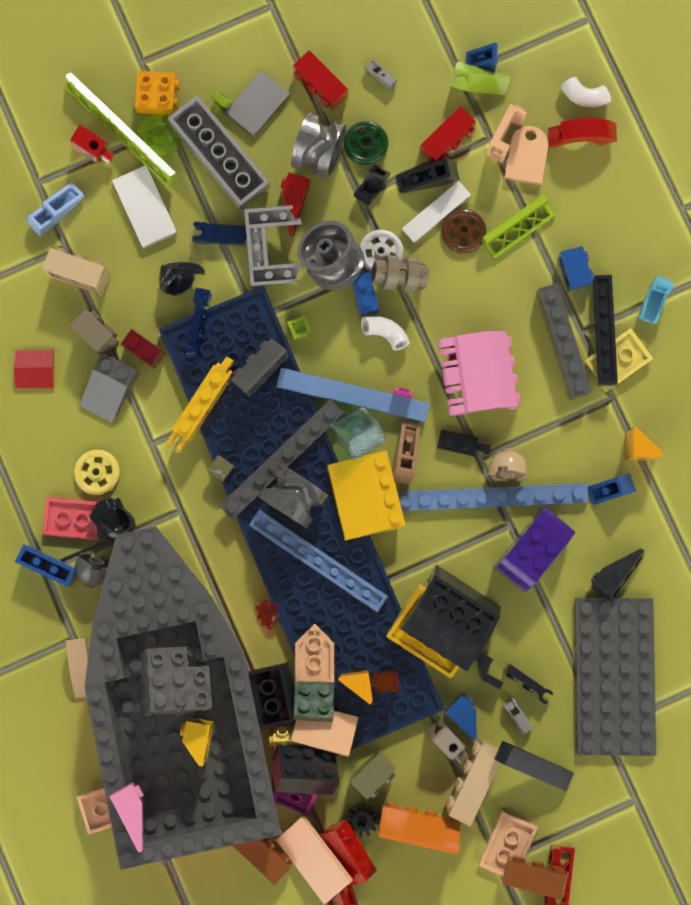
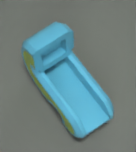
M658 275L653 278L646 292L643 305L640 308L639 319L652 324L657 323L667 295L673 289V281Z

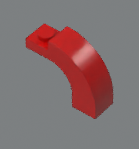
M572 119L560 122L561 125L548 128L549 147L552 148L575 142H592L600 146L617 142L616 123L606 119Z

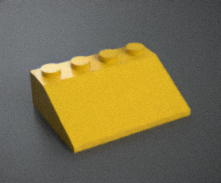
M387 450L327 465L345 541L405 526Z
M419 583L408 598L386 637L444 675L452 678L459 669V666L400 629L409 612L415 608L426 588Z

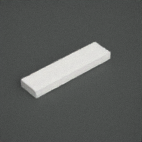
M458 181L401 230L413 244L416 243L465 202L471 194Z

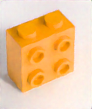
M138 71L135 109L138 114L171 116L175 113V109H179V98H176L177 91H180V80L177 79L176 73Z

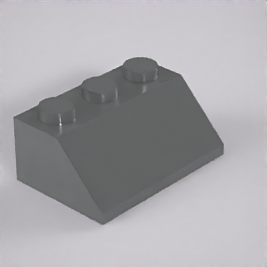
M272 338L269 341L265 340L259 346L260 350L258 353L250 355L245 361L247 364L242 369L238 368L232 374L233 378L231 381L248 398L289 358L287 350Z

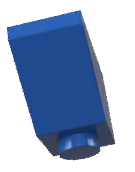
M630 473L588 486V492L593 505L636 492Z
M459 695L444 712L475 740L477 738L476 709L473 707L475 703L467 695L465 697Z

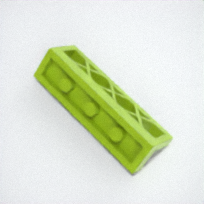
M545 194L482 238L483 245L494 260L556 216L548 206V198ZM542 207L549 214L545 219L536 218L537 211ZM524 220L533 221L532 228L529 230L521 229L522 222ZM510 230L518 232L517 239L514 241L506 239L507 232ZM494 241L503 242L502 249L495 253L490 244Z

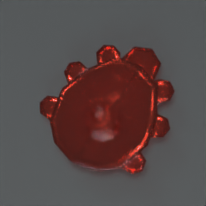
M264 600L258 606H255V610L258 611L257 619L262 620L261 626L266 625V628L271 630L273 625H277L276 618H279L276 610L278 608L277 604Z

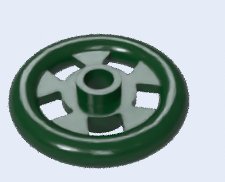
M362 121L354 124L349 128L344 139L346 154L351 160L361 165H371L380 161L385 156L389 145L385 130L380 125L371 121ZM365 129L366 134L359 136L357 131ZM373 132L380 136L377 140L371 135ZM351 140H357L356 148H352ZM368 141L370 144L369 146H364L363 142ZM375 145L380 147L377 154L372 152ZM359 152L368 153L367 157L359 156Z

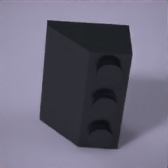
M285 662L248 671L260 730L295 723L296 720H293L294 687L289 663Z

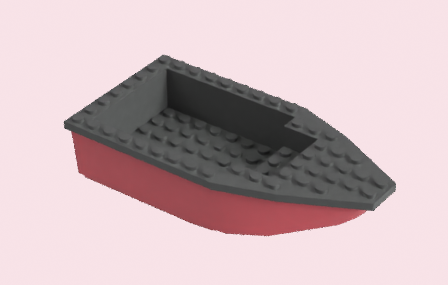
M155 526L116 535L92 623L85 692L120 870L281 835L282 832L246 658L242 647L213 597L158 527ZM187 646L189 667L209 666L212 707L201 712H176L144 716L140 654L146 649ZM189 718L214 721L208 758L203 766L197 764L182 742L183 736H180L181 726ZM134 782L135 786L139 785L144 794L141 797L143 800L144 847L139 853L110 799L112 793Z

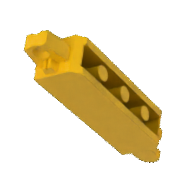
M226 357L222 364L217 363L216 366H212L172 428L173 432L166 442L167 446L170 447L178 435L183 437V439L178 444L176 452L180 453L187 442H191L232 378L230 368L234 360Z

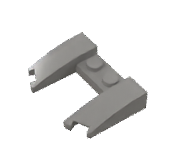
M292 205L244 209L251 286L299 282L296 277L299 269H304L302 263L269 265L266 228L302 224L300 218L296 220L290 211L293 209Z

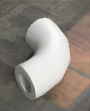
M572 77L560 86L568 99L581 107L595 108L611 102L610 93L604 85L590 89L582 86L577 77Z
M381 316L362 318L361 328L364 335L384 337L395 351L401 350L410 344L408 336L394 321Z

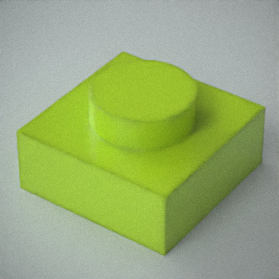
M305 315L287 322L294 341L312 334Z

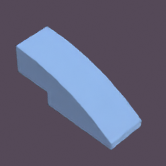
M71 182L45 200L42 207L28 216V225L39 236H42L62 220L84 198V194Z

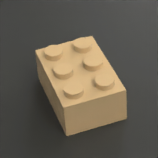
M59 247L49 249L42 270L50 278L102 296L104 295L111 276L107 267L103 266L104 263L94 259L92 262L85 260L86 257L77 253L74 256L67 254V250Z

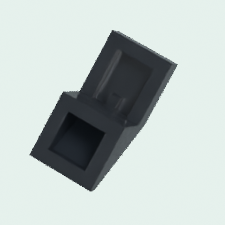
M374 164L353 196L370 205L378 196L391 173Z
M481 652L475 660L480 678L492 686L501 689L503 682L487 674L494 659Z

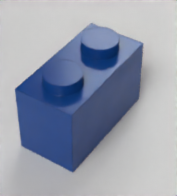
M583 246L559 253L558 259L567 291L589 287L593 283L594 274L592 269L588 267L589 256L587 251H584Z
M370 272L360 274L352 283L359 315L363 317L378 313L379 308Z

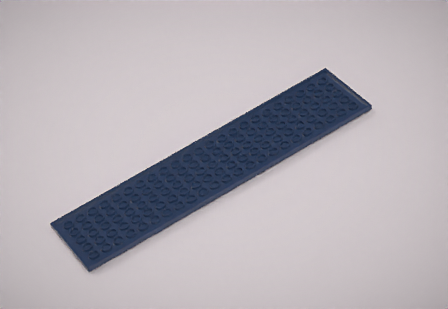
M264 285L159 329L189 402L212 366H216L217 363L222 364L226 357L234 360L230 368L233 374L238 368L242 369L247 364L245 361L250 355L258 353L260 350L259 346L265 340L269 341L272 338L288 352L289 358L250 398L230 380L200 427L213 461L219 455L234 466L227 478L222 482L228 497L317 412L311 395L277 387L281 368L300 372V369ZM325 431L288 467L328 495L323 505L311 507L310 515L313 520L306 529L258 496L237 516V519L294 656L295 643L314 624L334 642V708L338 707L341 701L347 700L348 703L342 705L343 711L351 710L352 712L349 715L358 717L351 746L352 750L441 712L444 708L424 661L386 637L402 609L371 536L368 535L346 541L344 539L327 470V465L339 461ZM277 478L267 488H272L276 484ZM259 509L386 594L388 597L379 611H374L250 527L249 524ZM368 671L372 703L369 704L338 680L339 676L346 673Z

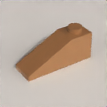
M405 421L401 423L392 465L395 482L409 485L415 474L421 425Z

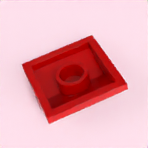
M54 350L16 351L13 367L16 389L54 388Z

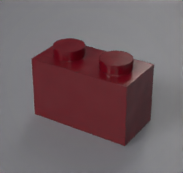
M133 329L129 331L120 344L124 349L153 369L157 367L165 356L163 350Z

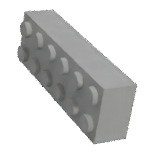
M198 95L168 117L171 128L240 211L270 188V182Z

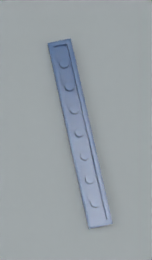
M281 368L277 382L278 388L328 400L331 399L332 401L424 423L426 422L430 405L427 402Z
M260 509L249 524L250 527L374 611L378 612L388 596Z

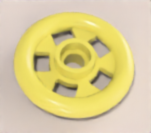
M91 450L84 453L78 459L74 468V477L77 485L84 492L91 495H102L109 492L115 487L120 476L117 460L112 454L104 450ZM95 457L103 458L102 464L94 463ZM85 463L90 464L87 472L82 470ZM111 465V474H107L106 466ZM95 469L100 470V473L97 476L93 474V471ZM87 477L93 481L90 486L84 481ZM105 478L107 484L100 487L98 482Z

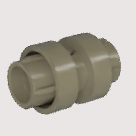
M385 255L383 259H375L371 272L372 282L380 285L381 289L394 291L397 285H399L402 292L415 293L417 289L423 290L426 288L429 278L428 266L420 263L419 259L406 257L403 263H401L398 256Z

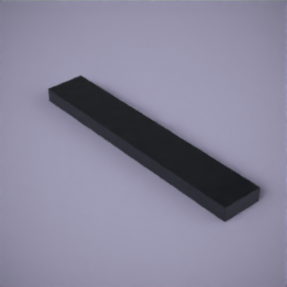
M594 275V280L592 281L598 386L618 385L612 275Z

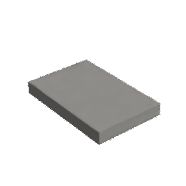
M260 71L226 110L225 114L251 136L255 137L289 98L290 93L264 72Z

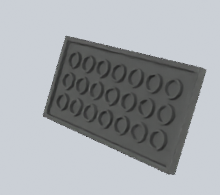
M575 598L577 755L656 756L653 598H614L612 602L606 598Z

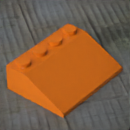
M394 802L382 803L378 824V836L380 838L459 855L460 822L450 817L448 814H445L444 817L437 816V812L426 810L424 813L419 812L418 808L412 806L401 808L398 807L399 804Z

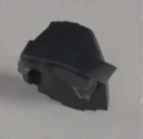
M174 262L162 265L159 274L160 289L163 293L172 296L185 293L191 288L195 280V274L205 275V269L199 264L190 262Z
M119 497L98 501L89 515V518L97 527V537L115 542L116 535L135 531V518L129 511L125 510Z

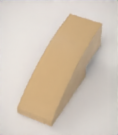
M88 638L66 640L68 664L75 698L86 697L85 679L89 655Z

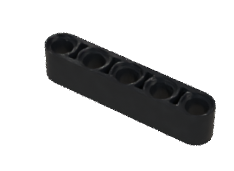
M505 741L501 742L494 757V760L564 791H567L574 775L572 771Z

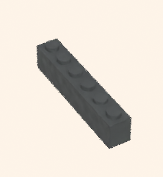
M558 283L539 288L536 294L569 399L574 400L592 393Z

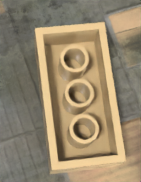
M482 739L474 742L470 751L472 756L470 760L466 759L462 767L464 773L461 778H457L454 784L455 792L453 796L449 795L445 803L450 817L471 827L500 765V762L494 760L499 749L498 747Z

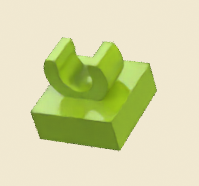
M213 91L210 96L215 100L211 109L216 113H221L224 107L229 108L233 104L232 100L219 91Z

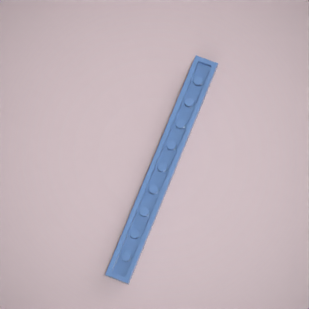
M587 483L397 492L402 511L588 503Z

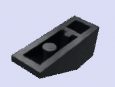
M448 158L397 175L401 194L440 187L460 181L456 162Z
M641 548L602 568L600 573L596 572L591 579L592 590L612 602L644 558V550Z

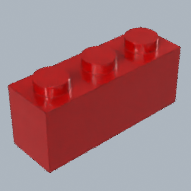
M310 50L293 64V75L300 82L303 81L307 85L308 91L320 98L319 101L324 107L334 110L348 96V88Z
M460 106L420 145L419 151L431 163L448 158V153L452 149L454 151L457 150L462 144L461 141L465 137L469 138L475 132L476 121Z
M347 820L331 824L320 835L353 879L349 883L351 886L367 882L377 871Z

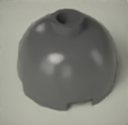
M79 553L75 563L78 579L83 582L84 586L89 588L103 585L109 559L101 556V559L91 557L92 553Z

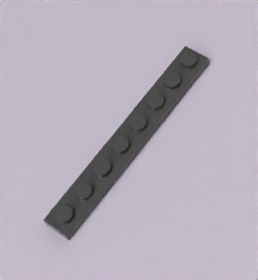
M330 399L226 498L219 507L232 520L235 519L260 494L264 487L267 488L276 479L274 471L278 468L279 464L288 468L344 413Z

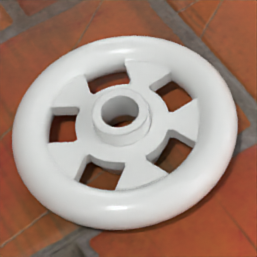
M375 230L368 233L359 245L365 257L364 267L371 272L373 262L377 258L383 259L385 255L393 253L399 257L400 262L403 259L404 250L400 239L394 233L387 230ZM379 238L380 242L373 245L371 240ZM388 239L394 244L391 248L385 243ZM382 248L385 252L383 254H379L377 252L378 249ZM371 249L373 257L367 258L366 250Z

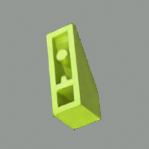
M457 61L450 87L468 92L506 95L511 76Z

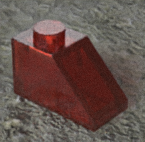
M397 669L374 671V675H370V685L375 688V692H399Z

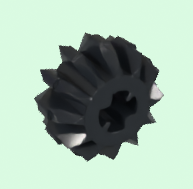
M362 803L361 809H359L357 804H354L356 811L349 809L348 813L352 816H346V820L350 822L349 824L353 828L354 833L356 834L359 831L360 838H362L364 831L367 836H370L369 829L376 831V827L373 824H379V820L374 818L378 815L377 811L370 813L373 806L370 805L366 810L365 803ZM359 816L367 817L365 824L358 823Z

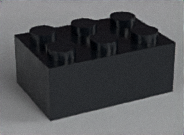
M277 745L272 757L275 792L334 794L339 784L335 753L309 746Z

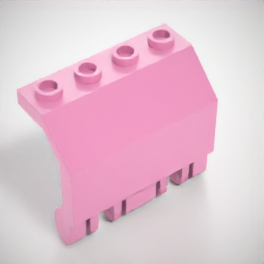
M485 331L438 340L439 349H444L439 351L440 356L456 354L457 359L441 363L442 368H446L442 369L444 385L448 387L445 388V392L449 394L462 392V398L450 399L447 401V405L464 404L448 407L449 416L497 408H509V410L518 408L521 400L519 392L516 393L515 385H518L516 373L513 374L512 366H515L514 356L509 353L512 343L511 337L507 336L506 331Z

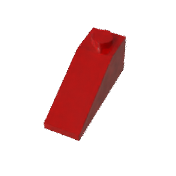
M288 172L287 177H283L280 188H283L285 206H293V209L290 211L297 220L300 217L310 187V179ZM297 225L288 226L290 236L294 235Z

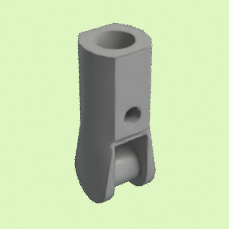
M372 59L371 64L364 67L365 71L388 91L396 85L397 80L376 60ZM376 68L379 70L377 74L374 72Z
M512 698L511 702L508 704L504 703L503 706L523 735L533 727L515 699ZM517 708L519 712L512 715L510 711Z

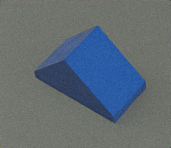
M495 42L466 52V64L495 72L498 62V43Z

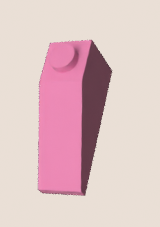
M134 782L112 793L110 799L139 853L144 847L143 800L141 798L144 794L140 786H135Z

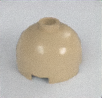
M507 448L492 457L488 475H491V478L497 481L508 482V478H517V482L523 481L527 478V463L522 455L515 452L514 449Z

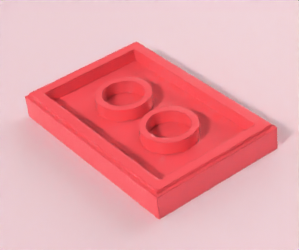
M46 497L42 535L101 541V538L97 537V527L89 518L91 510L97 502Z

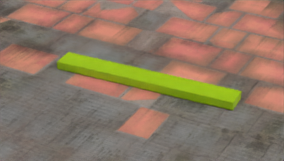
M71 73L66 75L65 89L167 186L172 185L175 172Z

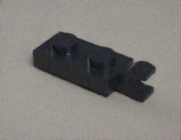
M441 429L437 449L474 457L475 452L489 454L491 445L477 443L478 437Z
M509 663L504 668L508 672L506 674L507 677L515 682L517 679L524 683L523 688L530 693L536 691L539 700L544 704L548 703L543 699L544 693L553 695L551 690L544 688Z

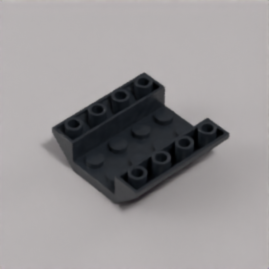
M436 565L427 580L429 583L418 603L409 612L400 629L463 670L468 671L483 651L499 621L501 606Z

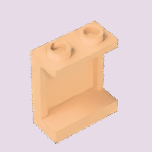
M509 105L489 144L486 156L503 164L510 145L502 142L511 124L522 127L527 115L524 108L519 105Z

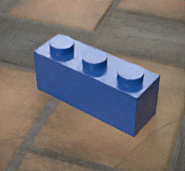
M23 544L15 560L16 563L66 587H72L77 577L74 566L30 545Z

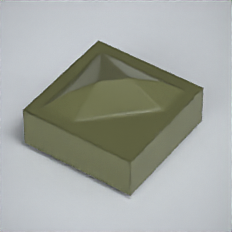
M218 455L207 471L224 482L234 466Z

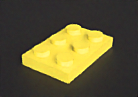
M631 328L615 339L618 384L653 359ZM595 353L586 359L584 363L598 381ZM601 386V387L604 389L605 392H607V391H609L610 389H612L614 386Z

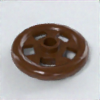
M459 209L453 211L445 218L441 229L442 238L451 250L458 253H470L477 250L483 244L482 238L486 235V225L478 213L469 209ZM460 217L462 222L455 225L453 220ZM469 218L476 222L474 226L467 222ZM461 228H466L468 232L462 233ZM455 230L456 237L450 238L449 231ZM473 231L479 232L477 239L471 238ZM459 240H467L468 245H459Z

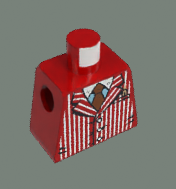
M81 124L70 139L72 149L96 163L102 159L109 164L114 157V154L107 150L106 141Z

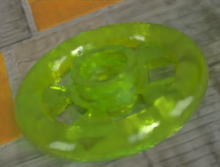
M153 114L143 119L139 124L137 136L159 157L169 156L179 148L181 139L169 125V116ZM164 122L168 124V126L165 129L164 127L159 126V123ZM149 124L154 127L151 132L145 130ZM169 133H174V140L168 139ZM161 134L163 137L159 139L156 135ZM150 138L154 144L148 145L146 139ZM166 143L167 148L159 149L158 145Z

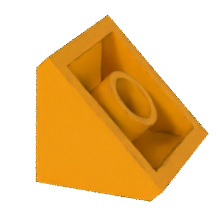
M637 427L626 432V460H655L664 455Z
M368 671L346 673L339 676L338 680L369 704L372 703Z

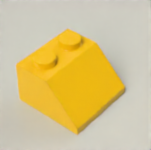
M189 718L182 724L180 736H183L182 742L197 764L203 766L208 758L214 721Z

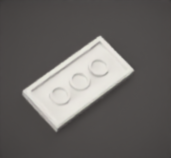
M146 165L112 180L143 249L177 234Z

